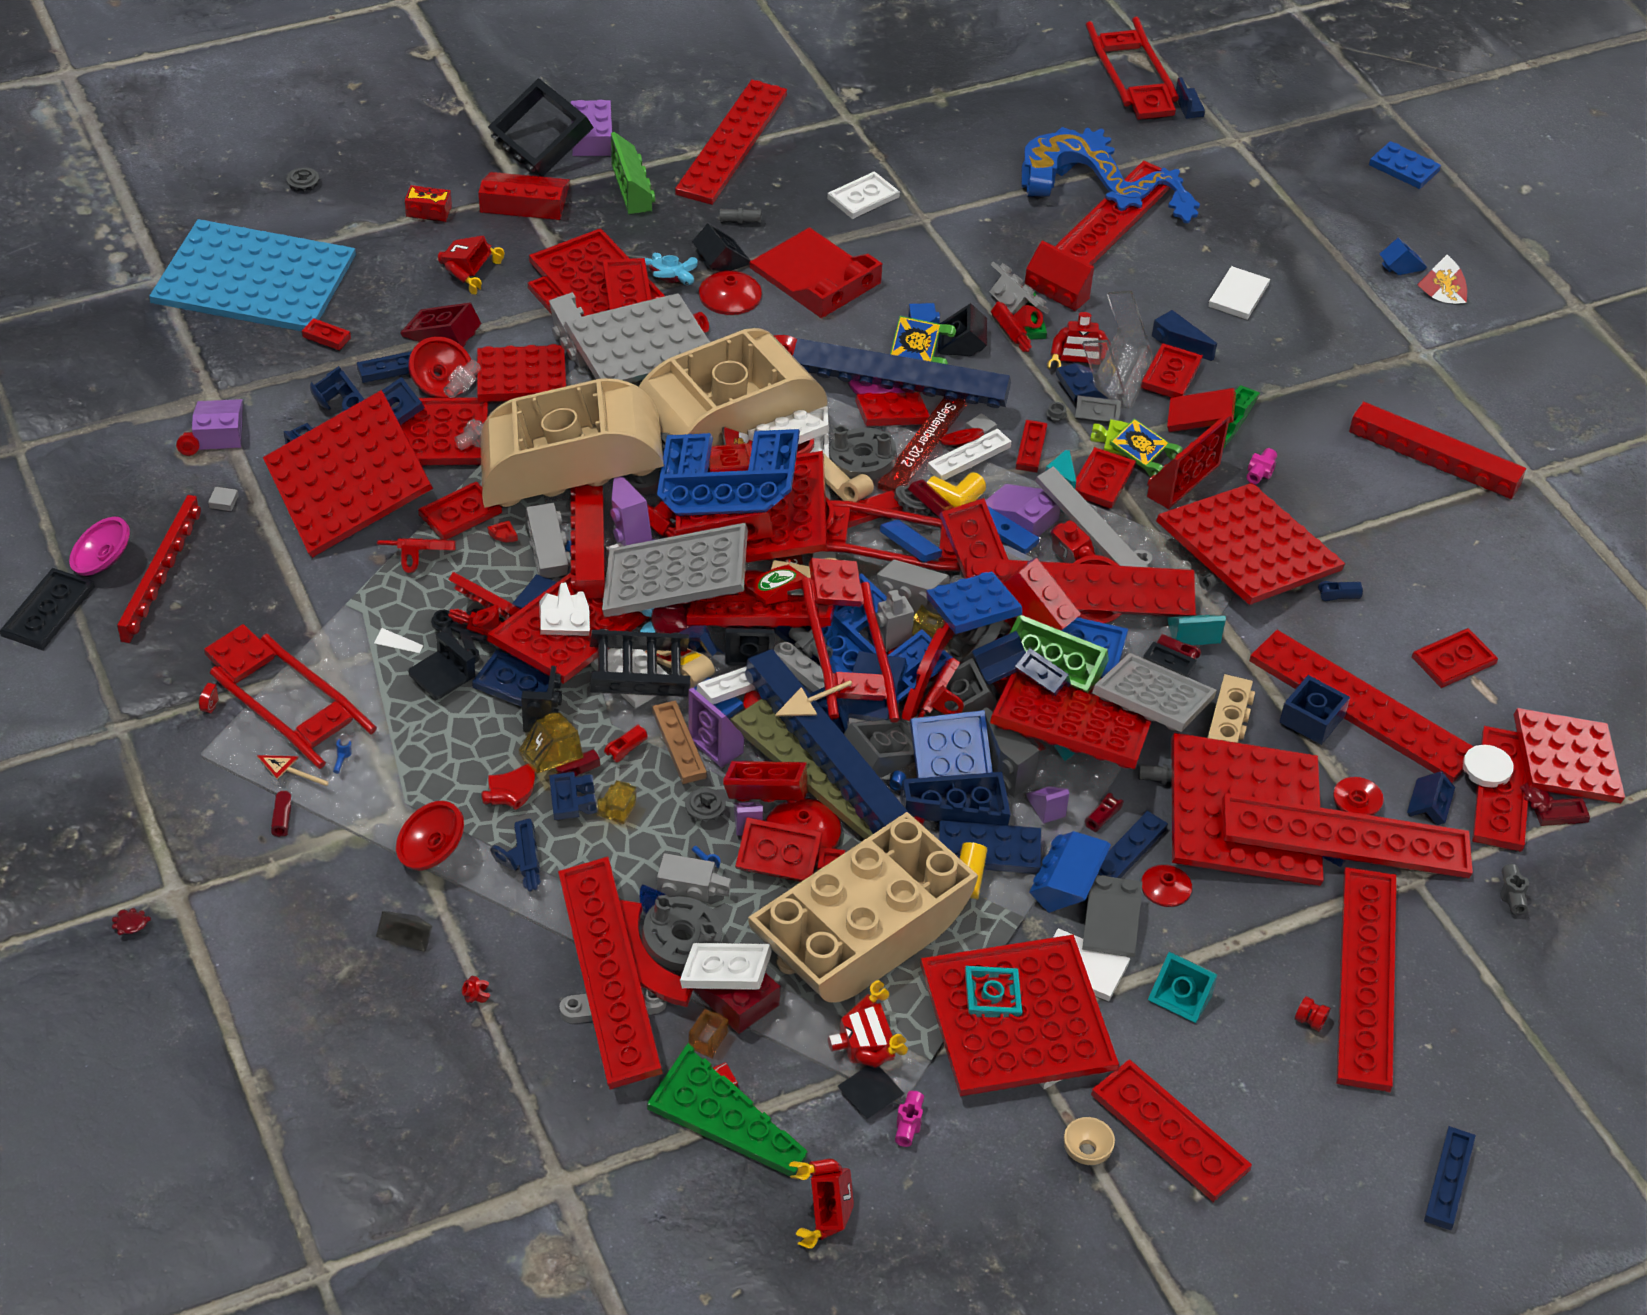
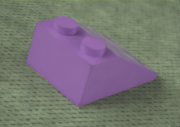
M243 399L197 401L193 413L192 433L199 440V450L241 448Z
M623 476L614 478L611 516L616 526V529H614L616 541L620 542L623 546L652 541L647 501Z
M1005 484L985 500L987 506L1037 537L1059 520L1060 507L1040 488Z
M693 687L689 689V732L694 744L717 765L723 767L743 753L744 736L726 715Z

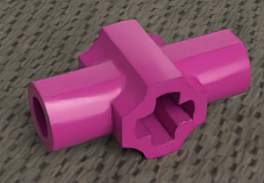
M1267 448L1261 455L1254 453L1248 465L1249 472L1246 476L1250 483L1258 484L1263 477L1270 479L1276 466L1277 453L1275 450Z
M909 1091L905 1104H900L896 1125L898 1130L895 1142L903 1147L911 1146L914 1134L919 1133L921 1129L923 1109L921 1108L924 1095L918 1091Z

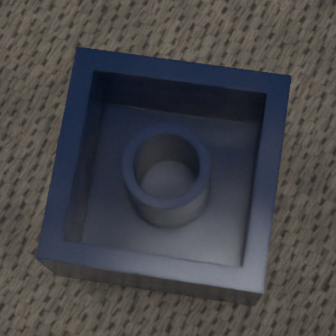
M1307 675L1285 701L1279 722L1322 745L1345 717L1350 697Z

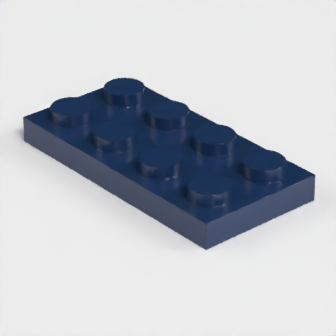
M940 820L939 841L958 858H960L963 843H977L987 847L984 870L1039 873L1041 869V828Z

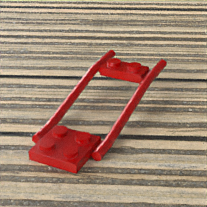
M1139 17L1132 19L1135 30L1100 33V36L1097 35L1093 22L1088 21L1086 28L1095 51L1116 86L1124 106L1128 107L1132 104L1137 119L1175 116L1176 109L1173 102L1178 101L1179 96L1170 77L1149 44ZM1142 46L1164 83L1134 86L1126 89L1105 52L1138 49Z
M830 500L834 506L835 517L832 525L827 529V551L825 552H844L891 562L895 559L922 568L960 572L961 568L940 518L853 501ZM850 510L941 528L939 548L943 550L942 557L938 558V561L931 560L923 563L913 556L847 544Z
M811 558L809 562L811 578H803L802 587L823 673L825 691L847 681H852L851 686L826 696L830 719H837L839 717L836 698L877 701L886 699L890 722H898L900 719L893 676L873 606L870 583H860L857 561ZM815 604L864 606L882 675L836 672L834 674L832 672Z
M242 624L204 648L205 655L216 665L210 670V674L226 690L284 735L318 769H322L326 762L312 748L351 723L352 719L358 722L369 734H373L377 729L344 695L284 650L269 634H264L259 639ZM274 656H278L334 700L333 703L297 726L295 731L236 685V683L272 661Z

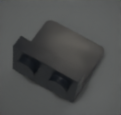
M444 630L436 634L437 652L408 670L409 676L435 699H441L476 677V660L473 653L463 648L454 636L451 637Z
M551 666L547 692L522 691L523 732H533L538 722L535 733H553L554 724L559 723L560 711L556 708L562 704V691H558L561 688V674H557V666Z

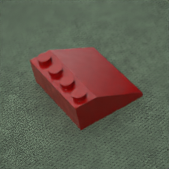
M490 172L480 185L478 192L479 210L481 213L561 220L570 179Z
M1226 413L1194 442H1191L1187 448L1178 453L1173 460L1165 464L1161 471L1151 476L1147 483V497L1169 510L1216 469L1221 463L1230 415Z

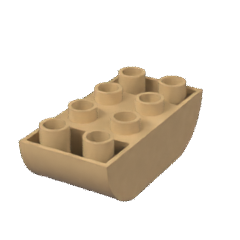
M758 328L744 329L668 358L655 367L639 385V388L645 391L656 405L660 433H670L673 435L711 433L713 437L712 446L724 445L723 427L748 435V430L754 429L760 424L773 422L776 418L789 416L795 411L804 410L810 413L827 406V396L823 387L770 332Z
M596 379L511 399L498 406L487 417L481 431L482 497L484 507L498 504L503 507H509L517 504L524 498L542 494L549 497L557 496L568 488L585 484L600 486L607 483L611 478L629 474L644 476L653 472L655 468L664 466L659 417L655 403L638 386L618 379Z
M906 812L749 916V926L766 944H770L771 949L825 1001L841 1002L859 994L874 981L879 980L936 940L954 922L966 906L974 891L978 875L914 817Z

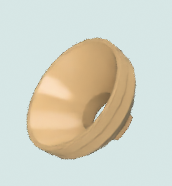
M1078 1118L1072 1121L1065 1130L1064 1147L1066 1152L1072 1159L1081 1164H1100L1110 1157L1114 1149L1115 1138L1111 1128L1097 1118ZM1082 1144H1090L1095 1148V1152L1093 1154H1084L1079 1147Z

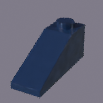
M1171 310L1154 320L1152 337L1157 341L1203 355V359L1214 360L1217 342L1179 314Z

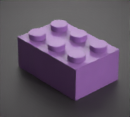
M611 100L571 101L574 107L587 116L594 127L572 148L573 156H611Z

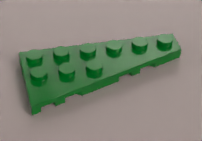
M687 1043L647 1103V1110L788 1176L796 1175L798 1167H792L789 1164L793 1161L805 1162L808 1151L785 1130H780L772 1123L771 1118L765 1112L761 1113L754 1106V1102L729 1079L718 1074L712 1068V1064L707 1059H702L694 1052L695 1049Z

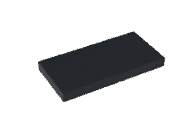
M52 568L0 629L1 637L43 651L95 588L94 581Z

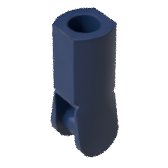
M1323 581L1318 585L1319 591L1322 592L1320 596L1323 601L1360 599L1363 593L1361 582Z

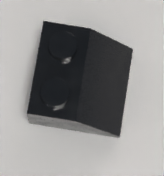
M708 223L692 241L697 248L695 250L697 254L706 259L705 264L713 271L715 269L720 272L732 271L750 265L751 260L737 242Z
M971 303L940 323L953 325L956 329L954 337L939 334L938 353L941 355L972 356L987 346V317Z
M726 628L725 665L747 666L748 658L771 649L774 650V629Z

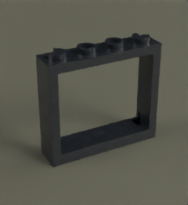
M540 78L488 126L492 133L491 138L498 145L502 143V147L509 154L514 153V157L521 164L525 162V166L530 172L535 171L541 177L550 171L594 128L586 115ZM544 97L574 122L535 159L505 133Z

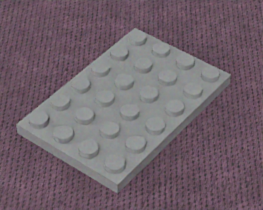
M679 293L567 320L564 324L565 330L596 379H618L629 383L641 381L655 367L668 358L710 343Z
M746 523L610 548L602 606L604 616H618L630 612L743 592L748 535Z

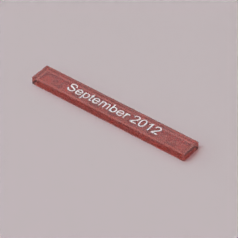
M943 398L898 456L893 469L878 482V489L886 492L893 490L895 492L897 487L906 486L968 403L962 399L951 401Z

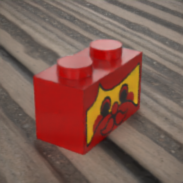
M410 185L405 198L406 217L446 222L452 208L451 190Z

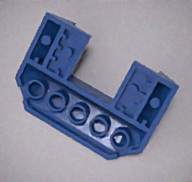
M799 429L754 431L748 471L708 472L713 442L711 433L667 435L663 455L664 466L661 467L657 495L677 516L767 512L792 491L800 431Z
M861 573L859 575L860 583H870L876 614L878 612V603L886 601L887 596ZM835 605L831 626L821 628L823 636L827 640L826 644L833 649V654L829 660L834 674L836 672L852 673L859 651L876 654L875 647L859 633L869 625L863 605L860 607ZM806 626V630L808 631L811 628V626ZM923 629L888 655L906 658L907 662L896 696L897 703L908 696L911 688L915 689L917 670L932 640ZM945 650L941 653L930 678L942 670L948 659L953 658Z

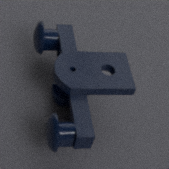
M339 366L326 374V377L315 385L312 382L310 383V391L314 399L320 406L328 410L331 408L327 402L338 394L344 399L342 402V412L365 400ZM402 377L382 390L390 406L399 402L392 409L400 425L425 408Z

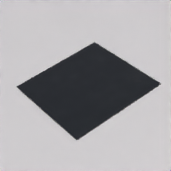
M866 1066L838 1085V1088L866 1119L905 1094L880 1066Z

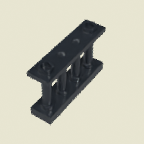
M607 629L592 630L590 647H598V671H592L590 692L688 697L690 676L681 674V651L687 652L689 634L677 632L670 634L609 631ZM608 648L623 649V672L608 671ZM632 649L647 650V674L633 673ZM657 650L671 651L672 675L657 674Z

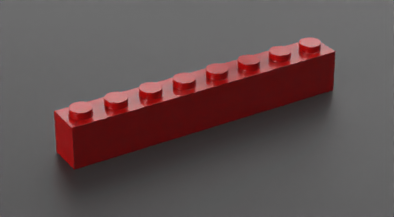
M1363 401L1352 417L1350 433L1509 499L1514 497L1522 484L1527 468Z
M585 484L571 488V515H575L571 516V544H575L571 545V559H575L571 560V574H575L571 575V589H576V594L584 592L586 599L604 598L603 485L590 486Z

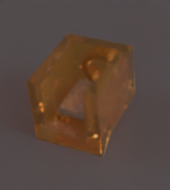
M704 1009L689 1031V1044L695 1049L694 1051L713 1059L716 1050L728 1033V1019L719 1013H713Z

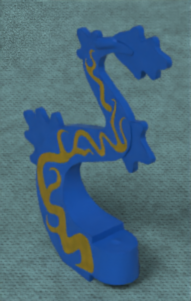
M1085 128L1083 134L1071 130L1070 134L1050 133L1040 135L1032 139L1025 146L1021 187H1027V196H1050L1051 188H1054L1056 171L1061 166L1069 163H1083L1094 170L1109 191L1105 198L1115 201L1120 211L1125 210L1129 206L1141 208V200L1158 184H1164L1175 191L1168 205L1169 208L1175 209L1173 212L1174 217H1180L1184 223L1188 224L1192 217L1198 216L1196 209L1199 208L1200 203L1184 189L1182 185L1183 179L1179 177V169L1168 171L1166 168H1162L1161 171L1152 172L1135 182L1125 181L1111 157L1115 149L1106 146L1111 143V138L1103 136V129L1092 132L1090 128Z

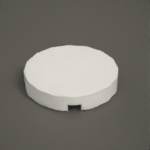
M1478 745L1469 749L1463 760V770L1467 772L1469 779L1474 783L1493 788L1498 787V784H1506L1513 773V762L1507 753L1495 746Z

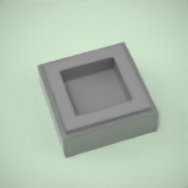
M981 413L966 423V429L980 428L984 430L985 435L996 430L997 424Z
M215 487L208 502L209 508L232 511L238 498V490Z

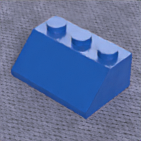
M1075 831L1056 836L1051 842L1052 847L1048 855L1042 861L1043 865L1039 873L1033 879L1034 883L1029 893L1049 913L1085 901L1110 849L1111 844L1109 842Z

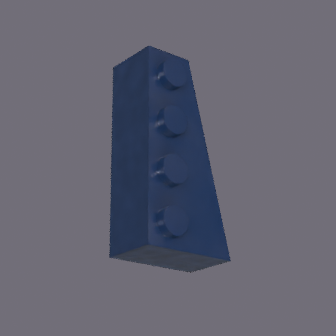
M1002 772L902 780L901 804L912 817L918 816L924 820L939 822L940 820L997 825L1009 824L1011 813Z

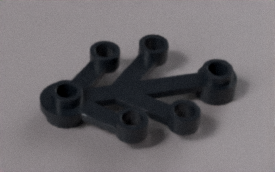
M473 609L470 612L466 613L468 615H471L472 612L477 613V611H480L481 609ZM438 610L431 619L432 627L435 630H444L451 637L453 636L452 631L459 633L464 648L470 650L475 655V663L479 661V650L475 648L472 639L511 655L488 642V636L467 629V625L460 624V622H454L448 616L449 610ZM499 617V621L504 622V620L501 617Z

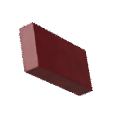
M923 479L911 483L908 487L910 492L939 517L942 511L954 508Z
M1583 798L1551 800L1549 803L1552 804L1553 808L1551 810L1548 809L1546 813L1540 812L1538 808L1534 809L1540 826L1588 823L1590 820V815Z

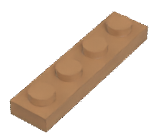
M676 700L652 706V713L682 784L706 779V769Z

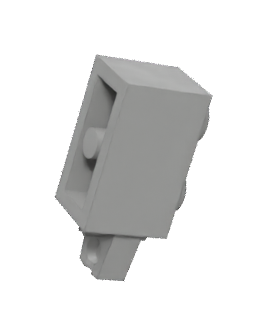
M897 589L889 591L886 601L878 603V612L876 613L886 652L894 647L901 646L912 637L914 610L906 597L898 594Z
M664 853L657 875L658 894H664L669 897H690L703 902H708L709 896H729L731 879L715 873V862Z

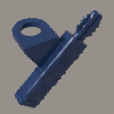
M529 818L514 824L517 847L506 852L501 847L493 845L490 851L496 862L514 871L520 868V872L524 877L522 880L523 887L531 892L538 889L537 885H540L541 881L538 874L540 872V864L535 839V826Z

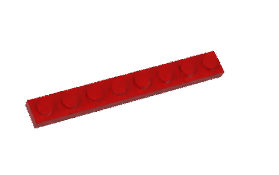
M187 495L117 624L121 642L130 643L133 636L138 634L141 621L147 617L149 606L152 601L156 600L161 584L165 583L167 573L174 566L178 552L182 551L184 541L191 534L195 520L199 519L201 507L198 506L197 496Z

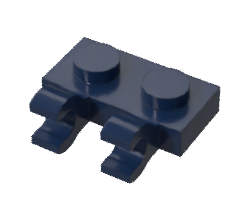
M574 772L549 775L554 820L580 817L579 811L586 814L597 813L593 775L575 777ZM577 792H581L585 796L577 797Z

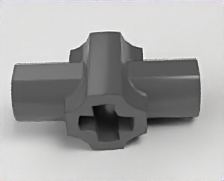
M792 627L789 637L796 642V648L809 658L814 655L819 658L812 629L810 628L807 631L803 627ZM824 637L826 649L830 659L833 654V649L826 644L827 640Z
M1505 865L1502 868L1504 885L1500 893L1501 899L1509 904L1513 914H1524L1528 909L1525 897L1529 887L1528 878L1520 874L1517 865Z

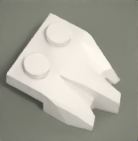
M565 582L560 584L558 596L548 593L543 596L539 602L540 635L589 636V605L584 592L570 595Z

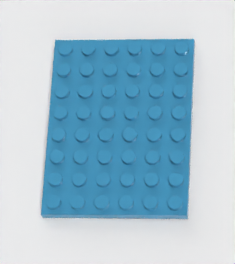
M197 219L149 295L150 303L302 331L313 318L320 320L356 256L355 248Z

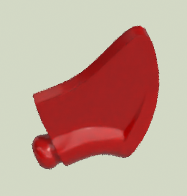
M526 764L509 773L488 775L489 791L481 793L482 803L485 805L490 803L491 805H508L515 810L519 809L528 800L533 791L535 783L534 765Z

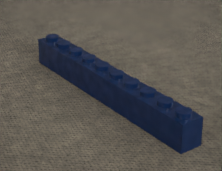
M797 338L793 357L808 373H815L822 378H830L832 376L844 382L854 380L867 386L877 384L885 389H893L894 387L907 393H914V391L922 392L929 397H935V395L944 396L945 399L951 401L962 399L969 404H978L979 402L987 404L991 408L1006 407L1011 386L1010 375L799 338Z
M773 649L748 658L745 671L746 679L758 690L760 697L768 702L774 714L801 687L807 698L812 697ZM816 701L811 702L817 713L815 716H779L785 723L787 730L793 733L799 740L801 747L807 750L813 757L815 764L826 773L828 780L835 784L840 790L842 797L853 806L858 817L867 823L872 834L908 812Z

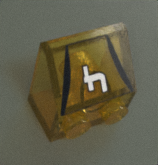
M551 713L546 715L545 718L537 720L519 748L521 757L537 774L583 758L578 731L561 713Z

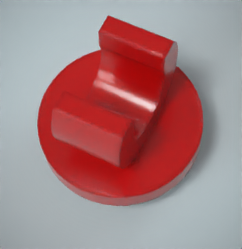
M184 432L178 438L176 447L181 454L191 456L198 452L200 443L192 432Z
M471 976L462 986V995L465 997V1001L473 1003L476 1000L480 1003H485L490 997V993L483 991L489 986V982L479 980L477 976Z

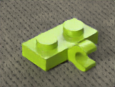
M1110 419L1108 430L1101 424H1093L1090 440L1104 442L1105 451L1125 457L1124 454L1110 445V441L1129 423Z

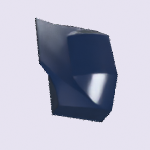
M706 625L691 626L679 632L681 634H689L688 649L707 657L725 655L711 640Z

